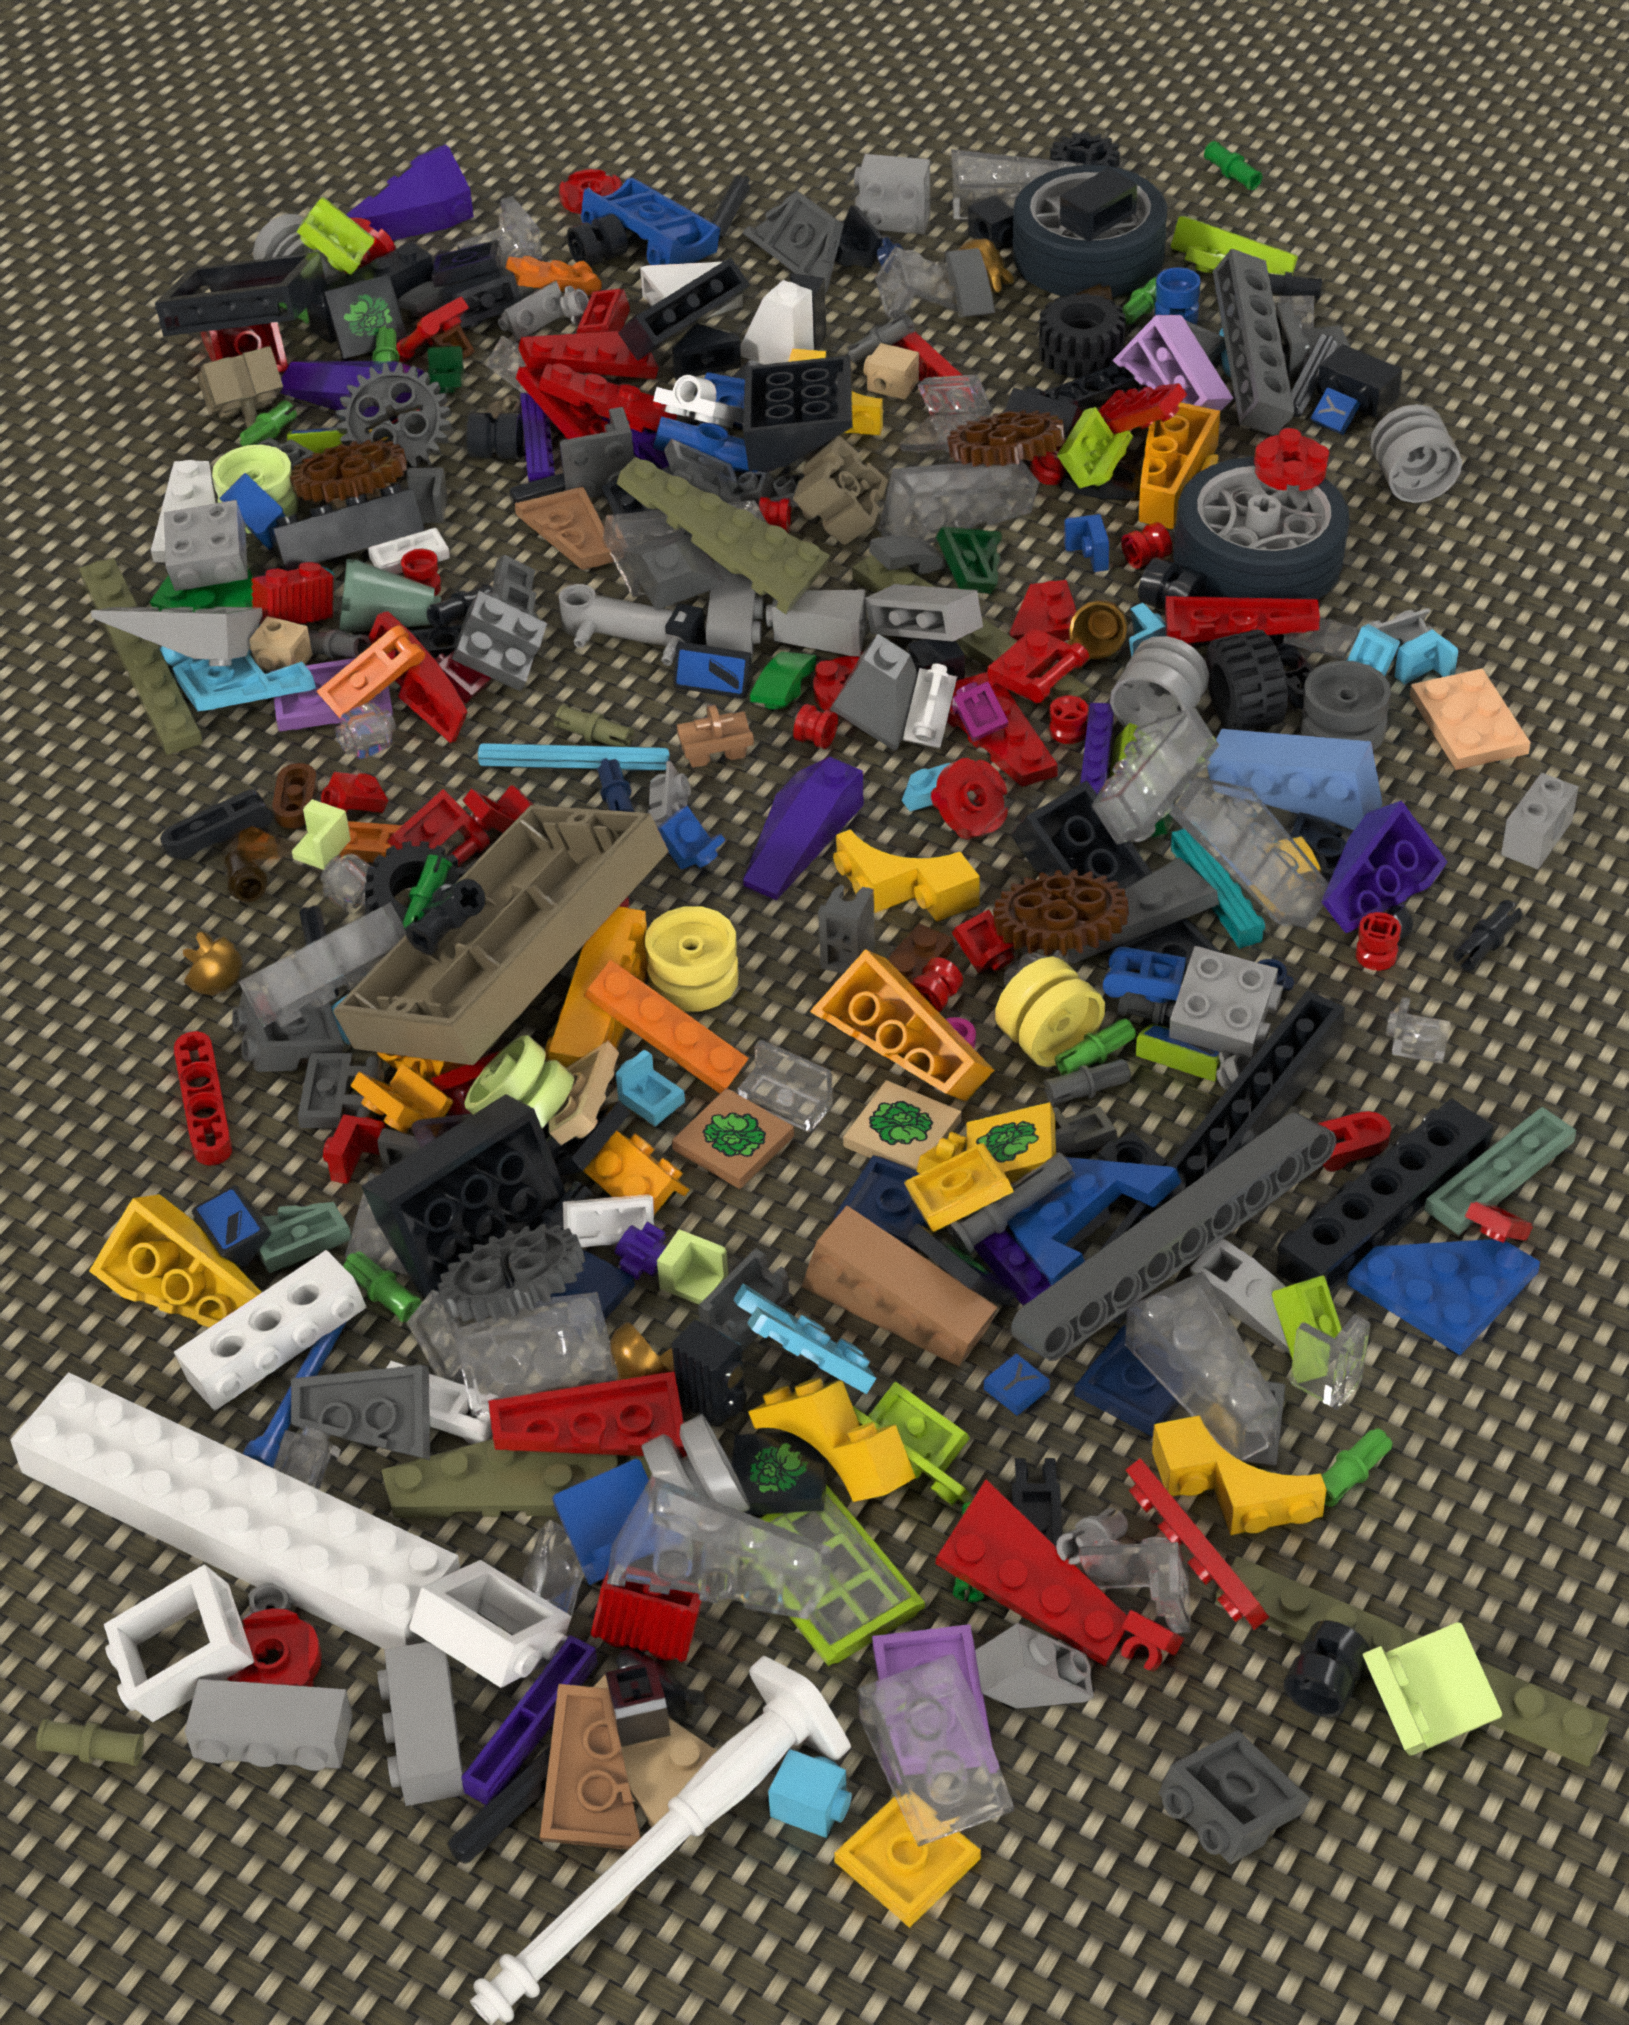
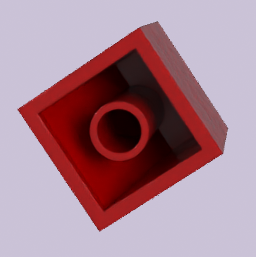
M278 322L200 332L212 362L227 357L233 358L246 352L271 346L278 371H285L288 368Z

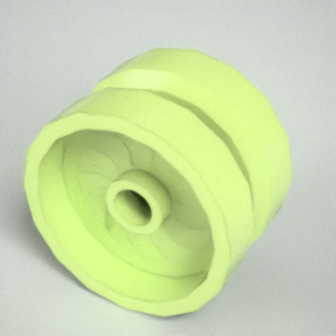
M246 445L233 449L221 456L213 466L212 472L215 491L218 495V503L222 502L219 498L246 473L283 508V513L286 516L296 514L298 510V497L294 493L291 484L292 466L286 453L276 447L267 445ZM245 527L246 533H251V532Z
M520 1036L504 1047L486 1065L467 1093L464 1104L466 1109L474 1115L507 1094L534 1108L541 1128H543L565 1102L572 1089L574 1076L557 1060L545 1062V1050L530 1036Z

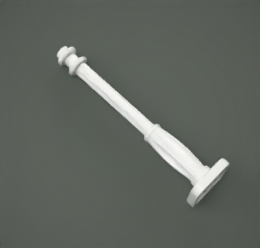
M762 1656L751 1666L749 1670L750 1676L767 1704L763 1707L764 1713L718 1749L680 1793L670 1799L668 1802L669 1812L516 1957L510 1954L501 1956L499 1962L502 1971L492 1981L489 1982L486 1979L480 1978L474 1982V1990L477 1995L470 2000V2003L488 2024L492 2025L498 2019L505 2023L512 2021L514 2012L511 2006L523 1994L529 1998L538 1996L540 1988L537 1982L683 1841L690 1835L699 1836L703 1834L706 1827L745 1798L767 1776L792 1745L797 1746L802 1743L834 1761L840 1759L851 1748V1744L822 1694L812 1682L803 1675L766 1656Z

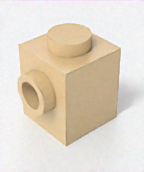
M880 343L874 353L867 356L864 363L863 372L867 376V391L905 400L919 381V352Z

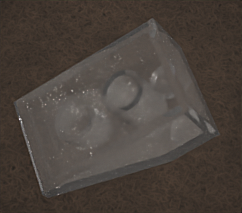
M598 1292L552 1297L550 1302L540 1301L535 1303V1310L520 1309L516 1317H512L510 1313H505L495 1322L493 1317L481 1323L475 1322L455 1329L454 1337L472 1416L490 1414L489 1400L615 1381L618 1371L611 1352V1343Z
M953 1654L858 1688L860 1721L918 1847L1014 1811L1011 1796L974 1696Z

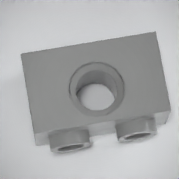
M1541 772L1507 819L1501 855L1539 869L1572 823L1579 787Z

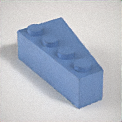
M1222 729L1205 758L1211 787L1214 790L1297 814L1299 812L1307 813L1328 823L1355 830L1368 812L1379 809L1383 804L1371 741Z

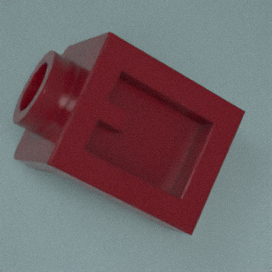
M454 651L447 657L443 653L440 654L435 660L465 704L485 688L492 679L453 660Z

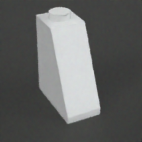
M722 262L641 267L642 296L653 306ZM743 292L731 303L709 317L743 307Z
M782 280L764 296L740 346L741 356L761 364L788 362L792 348L814 350L812 290Z

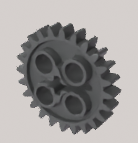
M384 363L381 374H377L375 369L371 367L369 368L371 378L365 379L363 376L357 375L360 386L357 388L353 385H347L351 398L340 397V402L346 409L336 411L338 419L344 421L336 425L338 432L345 434L340 438L341 443L345 446H349L353 441L362 444L366 440H371V443H374L384 437H390L393 439L394 445L400 444L401 448L404 449L407 467L419 468L418 462L420 461L430 466L431 461L428 455L430 453L438 456L442 454L437 443H448L447 435L442 431L452 430L450 421L445 419L452 415L450 407L444 406L448 402L445 393L438 394L441 390L439 383L434 382L429 385L430 377L427 372L418 378L415 366H412L408 373H404L401 363H398L395 372H390L387 363ZM401 393L412 394L410 400L405 403H397L395 401L396 397ZM375 406L379 408L375 416H363V412L368 407ZM418 407H423L422 411H416ZM396 416L399 422L392 425L389 418ZM422 423L426 425L425 429L419 434H411L409 432V429L414 424ZM367 429L372 430L369 434L365 433Z
M542 1224L534 1231H530L529 1226H525L520 1233L513 1234L512 1230H508L503 1238L498 1239L491 1236L489 1237V1244L485 1246L475 1244L473 1245L474 1251L472 1253L458 1255L461 1262L448 1265L449 1272L441 1274L442 1282L438 1284V1288L447 1312H451L453 1318L461 1316L463 1322H466L475 1317L477 1323H481L487 1317L492 1316L495 1322L505 1313H510L512 1317H516L522 1308L532 1311L535 1310L536 1302L552 1301L550 1297L552 1293H563L566 1291L564 1284L577 1281L575 1274L584 1270L582 1263L586 1262L577 1235H572L569 1228L561 1231L560 1226L555 1225L547 1230L546 1225Z

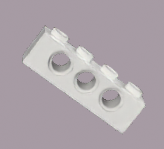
M325 1250L174 1351V1354L187 1381L210 1407L216 1411L293 1357L312 1346L322 1336L332 1332L367 1307L354 1277Z

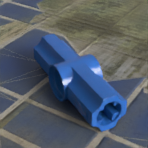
M661 416L653 444L654 449L664 451L669 441L674 439L731 464L734 471L741 473L758 472V470L749 471L744 439L728 435V432L723 427L714 423H701L698 426Z

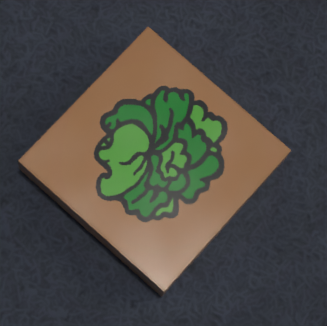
M726 1088L672 1140V1147L675 1152L741 1189L794 1137V1126Z

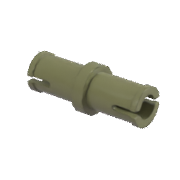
M562 704L555 717L562 718L561 721L554 720L555 728L584 736V740L587 742L596 743L598 741L610 746L630 747L633 739L627 736H634V729L606 720L603 714L597 712L588 714Z
M43 1719L37 1733L36 1748L38 1751H51L79 1756L80 1761L91 1764L95 1759L138 1766L144 1748V1735L102 1729L100 1723L90 1721L86 1726Z

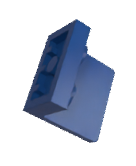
M639 1459L622 1464L556 1493L552 1497L554 1506L589 1586L605 1578L609 1565L628 1569L687 1541L679 1524L669 1527Z

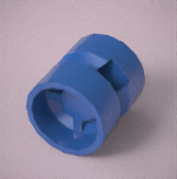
M1180 267L1169 268L1158 274L1156 279L1154 316L1182 315L1184 320L1197 325L1201 285L1199 275L1190 269Z

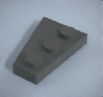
M424 1365L291 1378V1425L430 1461L429 1368Z

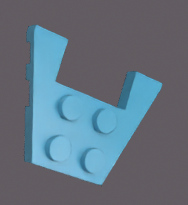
M250 648L247 656L232 659L231 666H209V659L189 658L173 667L176 681L198 712L316 689L313 675L302 661L264 674L251 657L250 653L252 651Z
M741 1285L733 1299L737 1306L752 1314L747 1322L752 1331L764 1338L768 1336L783 1344L782 1347L797 1356L799 1354L818 1364L820 1369L861 1392L868 1393L877 1378L869 1369L868 1365L871 1361L863 1356L864 1352L842 1338H840L838 1343H835L824 1332L825 1328L805 1315H801L798 1319L747 1285Z

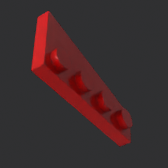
M546 364L541 376L538 390L576 406H584L586 403L591 404L593 410L605 418L610 419L609 409L623 407L627 420L630 422V428L641 433L645 430V427L657 432L661 416L672 420H677L678 417L677 414L665 411L666 404L653 401V395L640 392L635 386L628 384L616 385L607 382L605 378L595 374H588L586 376L573 372L570 367L563 364Z
M1166 596V636L1182 640L1185 643L1212 641L1255 629L1263 630L1266 635L1305 633L1319 630L1320 612L1318 599Z
M985 1480L936 1557L935 1564L1078 1651L1085 1653L1103 1666L1107 1664L1126 1632L1122 1625L1127 1615L1074 1564H1068L1069 1559L1063 1561L1057 1553L1056 1546L988 1480Z

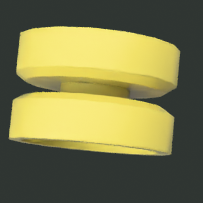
M684 906L667 911L652 922L645 936L648 983L651 989L684 1012H700L719 1006L731 997L738 986L739 969L736 956V931L729 919L720 912L709 908Z
M1053 956L1038 959L1024 967L1011 979L1003 990L995 1008V1021L999 1028L1013 1042L1019 1043L1023 1051L1037 1065L1044 1067L1056 1066L1055 1056L1084 1040V1035L1088 1032L1095 1035L1105 1015V1002L1102 996L1088 982L1081 980L1076 971L1064 960Z

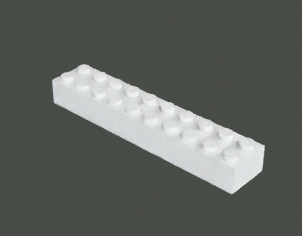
M69 1372L10 1440L23 1474L249 1584L258 1587L262 1584L273 1583L287 1591L289 1599L294 1601L293 1605L383 1649L424 1643L426 1641L409 1629L421 1587L460 1569L458 1555Z

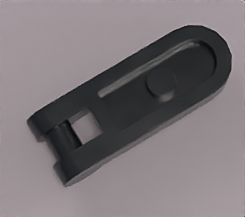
M247 790L170 826L162 833L160 841L166 855L170 858L185 860L193 857L198 851L210 845L229 840L234 834L251 826L264 828L270 824L273 816L260 794L255 790Z

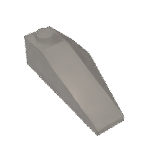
M108 607L91 610V618L193 659H209V666H231L232 659L247 656L251 646L249 639L258 628L262 618V608L215 607V609H197L193 612V607L164 608L162 611H159L158 607Z

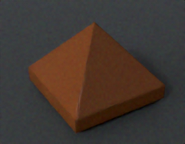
M460 325L447 333L442 331L431 338L435 347L461 346L463 349V359L475 352Z

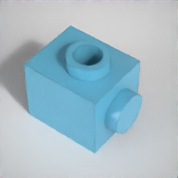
M791 1749L788 1750L768 1791L770 1817L825 1838L828 1837L835 1821L841 1823L844 1820L852 1798V1793L847 1791L845 1769L840 1768L834 1761L826 1757L816 1756L813 1758Z

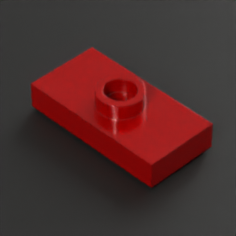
M1476 1201L1475 1203L1471 1202L1464 1216L1482 1225L1479 1230L1481 1233L1502 1243L1505 1242L1506 1238L1527 1241L1533 1229L1532 1223L1496 1205Z

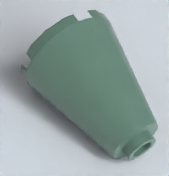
M347 559L339 630L345 631L347 634L369 632L372 630L377 615L389 611L406 628L428 626L431 624L427 618V608L432 604L440 603L441 597L434 596L435 588L355 559Z

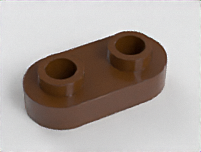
M294 763L284 767L278 773L272 808L275 821L280 826L299 828L306 825L303 809L312 799L316 800L318 792L317 775L312 766L304 763Z

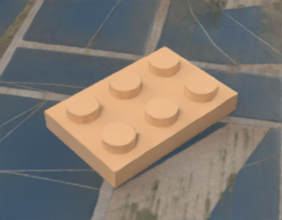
M1483 668L1411 684V699L1456 770L1529 754L1531 742Z

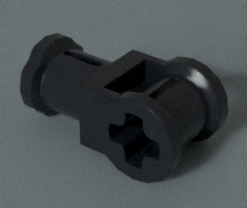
M464 879L454 885L444 884L436 888L432 894L431 901L422 909L424 913L422 918L418 922L410 923L405 928L408 941L414 948L424 954H434L439 948L438 942L450 930L460 928L470 916H475L482 911L485 905V893L481 885L474 880Z

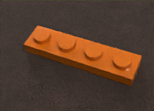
M611 959L584 994L585 998L719 1094L730 1086L749 1059Z

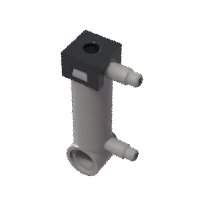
M585 584L569 585L559 594L562 628L567 634L576 636L573 642L578 648L584 647L595 632L666 647L661 661L664 665L670 666L675 660L678 641L701 645L705 638L703 608L678 603L675 610L665 608L656 610L654 606L596 595L595 590Z

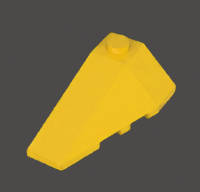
M160 1194L132 1198L89 1270L123 1298L135 1302L142 1301L159 1307L158 1310L188 1317L196 1320L198 1324L209 1328L262 1293L232 1261L218 1253L206 1233L190 1217Z

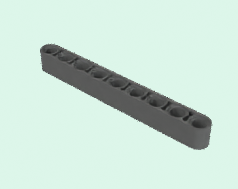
M1291 1113L1285 1116L1024 1305L1013 1319L1011 1325L1013 1338L1049 1361H1056L1321 1167L1334 1151L1336 1145L1334 1132L1299 1113Z

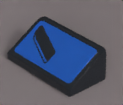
M678 641L673 676L674 688L740 699L747 696L753 682L751 652Z
M233 1185L200 1203L191 1211L218 1253L222 1257L243 1267H246L272 1233L242 1189L237 1185Z

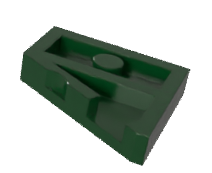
M942 526L936 535V539L958 588L977 590V593L991 594L998 584L997 566L1000 562V554L997 553V546L1002 540L1001 533L998 531Z

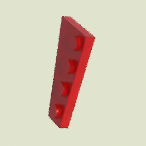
M619 331L521 337L518 347L526 367L532 369H545L546 364H563L570 367L573 372L646 379H656L659 369L652 353L637 361L618 334Z
M526 366L519 367L515 379L567 439L605 433V425L608 422L601 420L591 404L586 403L584 406H576L538 390L544 369H532Z
M1179 383L1159 385L1154 390L1151 387H1144L1140 392L1136 388L1129 389L1126 393L1123 390H1117L1098 412L1113 434L1128 430L1132 431L1136 427L1144 429L1159 419L1162 422L1171 419L1180 409L1177 405L1188 394Z
M988 672L956 681L947 723L953 728L959 726L968 734V741L976 748L981 747L991 754V761L1021 787L1057 777L1058 764L1005 687L988 679ZM988 681L1009 723L1007 727L972 742L959 714H955L952 708L953 697L957 696L956 692L967 684L977 682L979 686Z
M674 1371L488 1401L495 1450L644 1456L642 1445L665 1434L672 1438L683 1457L687 1456L679 1436L680 1426L684 1422Z
M1139 1458L1125 1471L1135 1483L1129 1489V1492L1146 1513L1154 1508L1163 1519L1157 1526L1175 1549L1183 1544L1193 1557L1187 1563L1205 1586L1213 1580L1223 1594L1217 1600L1235 1623L1244 1617L1253 1630H1255L1269 1619L1261 1604L1143 1460Z

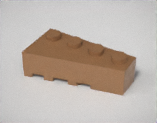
M849 1206L842 1210L817 1240L802 1284V1288L958 1367L988 1330L997 1309L996 1305L968 1289L956 1278Z

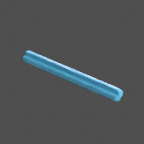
M482 743L478 749L479 765L484 767L598 769L601 766V760L607 758L608 760H618L622 770L666 771V763L670 761L669 749L660 747Z

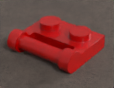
M462 296L424 316L417 323V329L396 344V350L400 355V362L410 360L415 354V349L426 343L430 347L435 346L431 340L433 336L442 331L447 333L462 323L459 317L469 308Z
M1033 627L988 666V679L1033 702L1041 703L1050 694V689L1073 668H1080L1089 660V653L1079 643L1069 645ZM1056 660H1059V661H1058L1052 668H1050L1044 675H1042L1040 678L1038 677V676L1041 675L1047 668H1049Z
M442 789L393 833L387 842L391 846L394 845L397 850L402 849V842L411 841L412 846H420V841L429 842V848L435 849L437 845L441 846L454 833L459 831L464 836V841L449 855L453 854L458 859V867H460L475 852H482L490 844V839L486 832L463 808Z

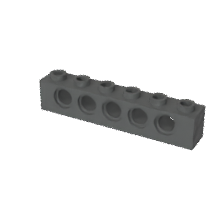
M1231 248L1213 270L1239 424L1275 436L1292 419L1295 412L1266 260Z

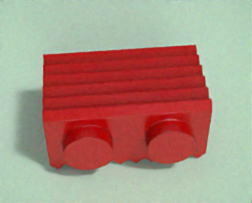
M304 562L299 565V569L290 571L270 569L266 571L265 576L255 577L251 580L253 583L251 587L253 590L252 607L262 608L260 625L267 616L296 624L313 623V621L326 620L334 616V575L318 563Z
M609 1565L601 1585L590 1635L593 1638L600 1637L607 1644L614 1647L629 1645L632 1649L648 1650L653 1656L662 1660L677 1658L680 1662L686 1661L694 1638L705 1590Z

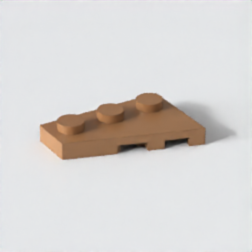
M584 487L515 503L516 515L580 569L585 570L617 561L616 549Z
M558 1684L540 1841L629 1850L641 1837L609 1688Z

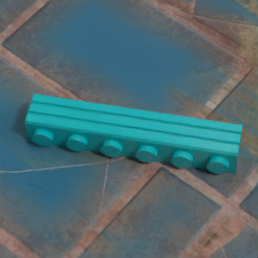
M1195 826L1172 832L1171 852L1176 858L1180 857L1217 890L1219 905L1211 907V909L1237 947L1241 949L1262 942L1263 930H1265V922L1262 916H1257L1253 910L1252 902L1249 899H1245L1240 885L1237 882H1233L1228 868L1221 865L1216 851L1211 850L1207 845L1204 834H1200Z

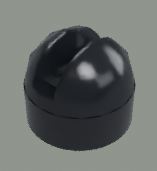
M1401 904L1386 912L1399 921L1401 925L1400 939L1407 937L1413 929L1414 922L1406 906Z

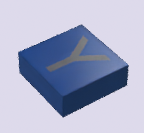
M1327 387L1310 419L1318 425L1344 435L1360 403L1352 397Z
M1017 1353L984 1379V1390L1016 1416L1050 1389V1380Z

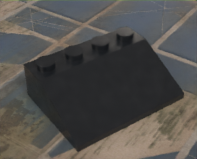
M850 355L745 366L743 434L749 471L771 472L777 468L786 467L853 427Z
M507 1094L362 1185L376 1223L428 1308L433 1311L443 1305L438 1284L442 1282L440 1276L443 1273L449 1272V1264L461 1262L458 1255L472 1253L474 1251L473 1245L475 1244L484 1246L489 1244V1237L491 1236L498 1239L503 1238L508 1230H512L513 1234H517L525 1226H529L530 1231H534L543 1221L541 1215L545 1210H552L566 1194L535 1109Z

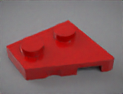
M1067 580L1030 584L1011 627L1009 636L1018 641L1035 627L1061 641L1070 640V624L1077 611Z

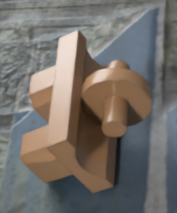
M715 704L706 707V718L676 725L677 735L685 758L689 759L691 766L694 768L707 765L711 761L710 754L722 751L725 757L730 760L745 758L747 746L754 745V736L749 729L745 712L719 715Z

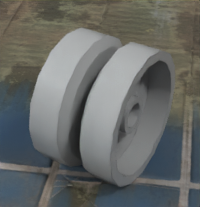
M703 1414L688 1420L680 1426L679 1436L687 1456L683 1457L672 1438L665 1434L642 1445L644 1456L652 1472L653 1482L671 1515H674L677 1523L689 1540L712 1528V1515L705 1501L706 1497L709 1496L718 1513L728 1520L750 1509V1504L739 1479Z

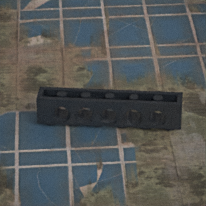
M1453 1098L1449 1099L1438 1110L1436 1108L1431 1109L1417 1128L1411 1133H1403L1390 1151L1383 1157H1375L1368 1164L1363 1174L1354 1181L1349 1180L1344 1183L1336 1197L1325 1206H1317L1302 1226L1296 1231H1288L1281 1238L1277 1246L1279 1254L1276 1273L1293 1285L1324 1275L1329 1292H1331L1348 1277L1349 1272L1375 1246H1384L1425 1210L1426 1199L1490 1148L1494 1125Z

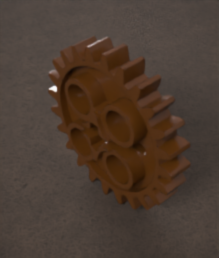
M1022 410L1019 413L1013 411L999 414L993 413V417L989 418L981 416L979 421L969 420L967 425H958L957 430H951V435L947 436L950 458H954V462L961 461L962 465L972 463L973 467L981 464H986V467H990L993 464L1000 466L1012 463L1019 464L1020 460L1023 459L1032 461L1034 460L1033 456H1046V452L1056 451V447L1062 446V441H1065L1063 420L1058 419V415L1050 416V412L1039 414V410L1031 413H1026V410Z
M366 440L362 444L353 441L349 446L339 444L336 447L325 448L322 454L313 453V458L302 459V464L295 465V470L291 471L292 476H290L294 493H296L297 497H303L305 501L312 498L314 502L324 498L326 502H330L335 498H340V501H344L348 496L358 498L360 494H372L375 488H386L385 483H395L396 477L403 476V471L407 470V461L404 449L401 448L400 444L394 445L393 441L384 443L383 440H378L371 443V440Z
M1056 870L1054 876L1048 877L1042 872L1039 873V879L1037 880L1025 877L1024 885L1012 883L1011 891L1001 892V899L995 900V908H993L994 925L997 935L1003 936V942L1005 944L1013 942L1014 949L1016 950L1027 946L1028 953L1032 954L1038 949H1043L1044 956H1048L1053 950H1059L1060 954L1064 956L1067 954L1068 949L1073 948L1077 952L1083 953V946L1089 945L1093 948H1099V940L1111 942L1112 933H1122V925L1128 924V897L1125 896L1124 888L1118 889L1117 881L1108 883L1107 876L1105 875L1094 879L1093 872L1091 871L1083 876H1078L1077 870L1071 871L1069 875H1063L1060 870Z

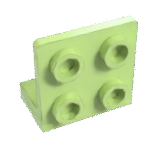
M1459 1622L1388 1652H1385L1382 1646L1363 1653V1657L1403 1748L1409 1756L1502 1717L1500 1706L1465 1629Z

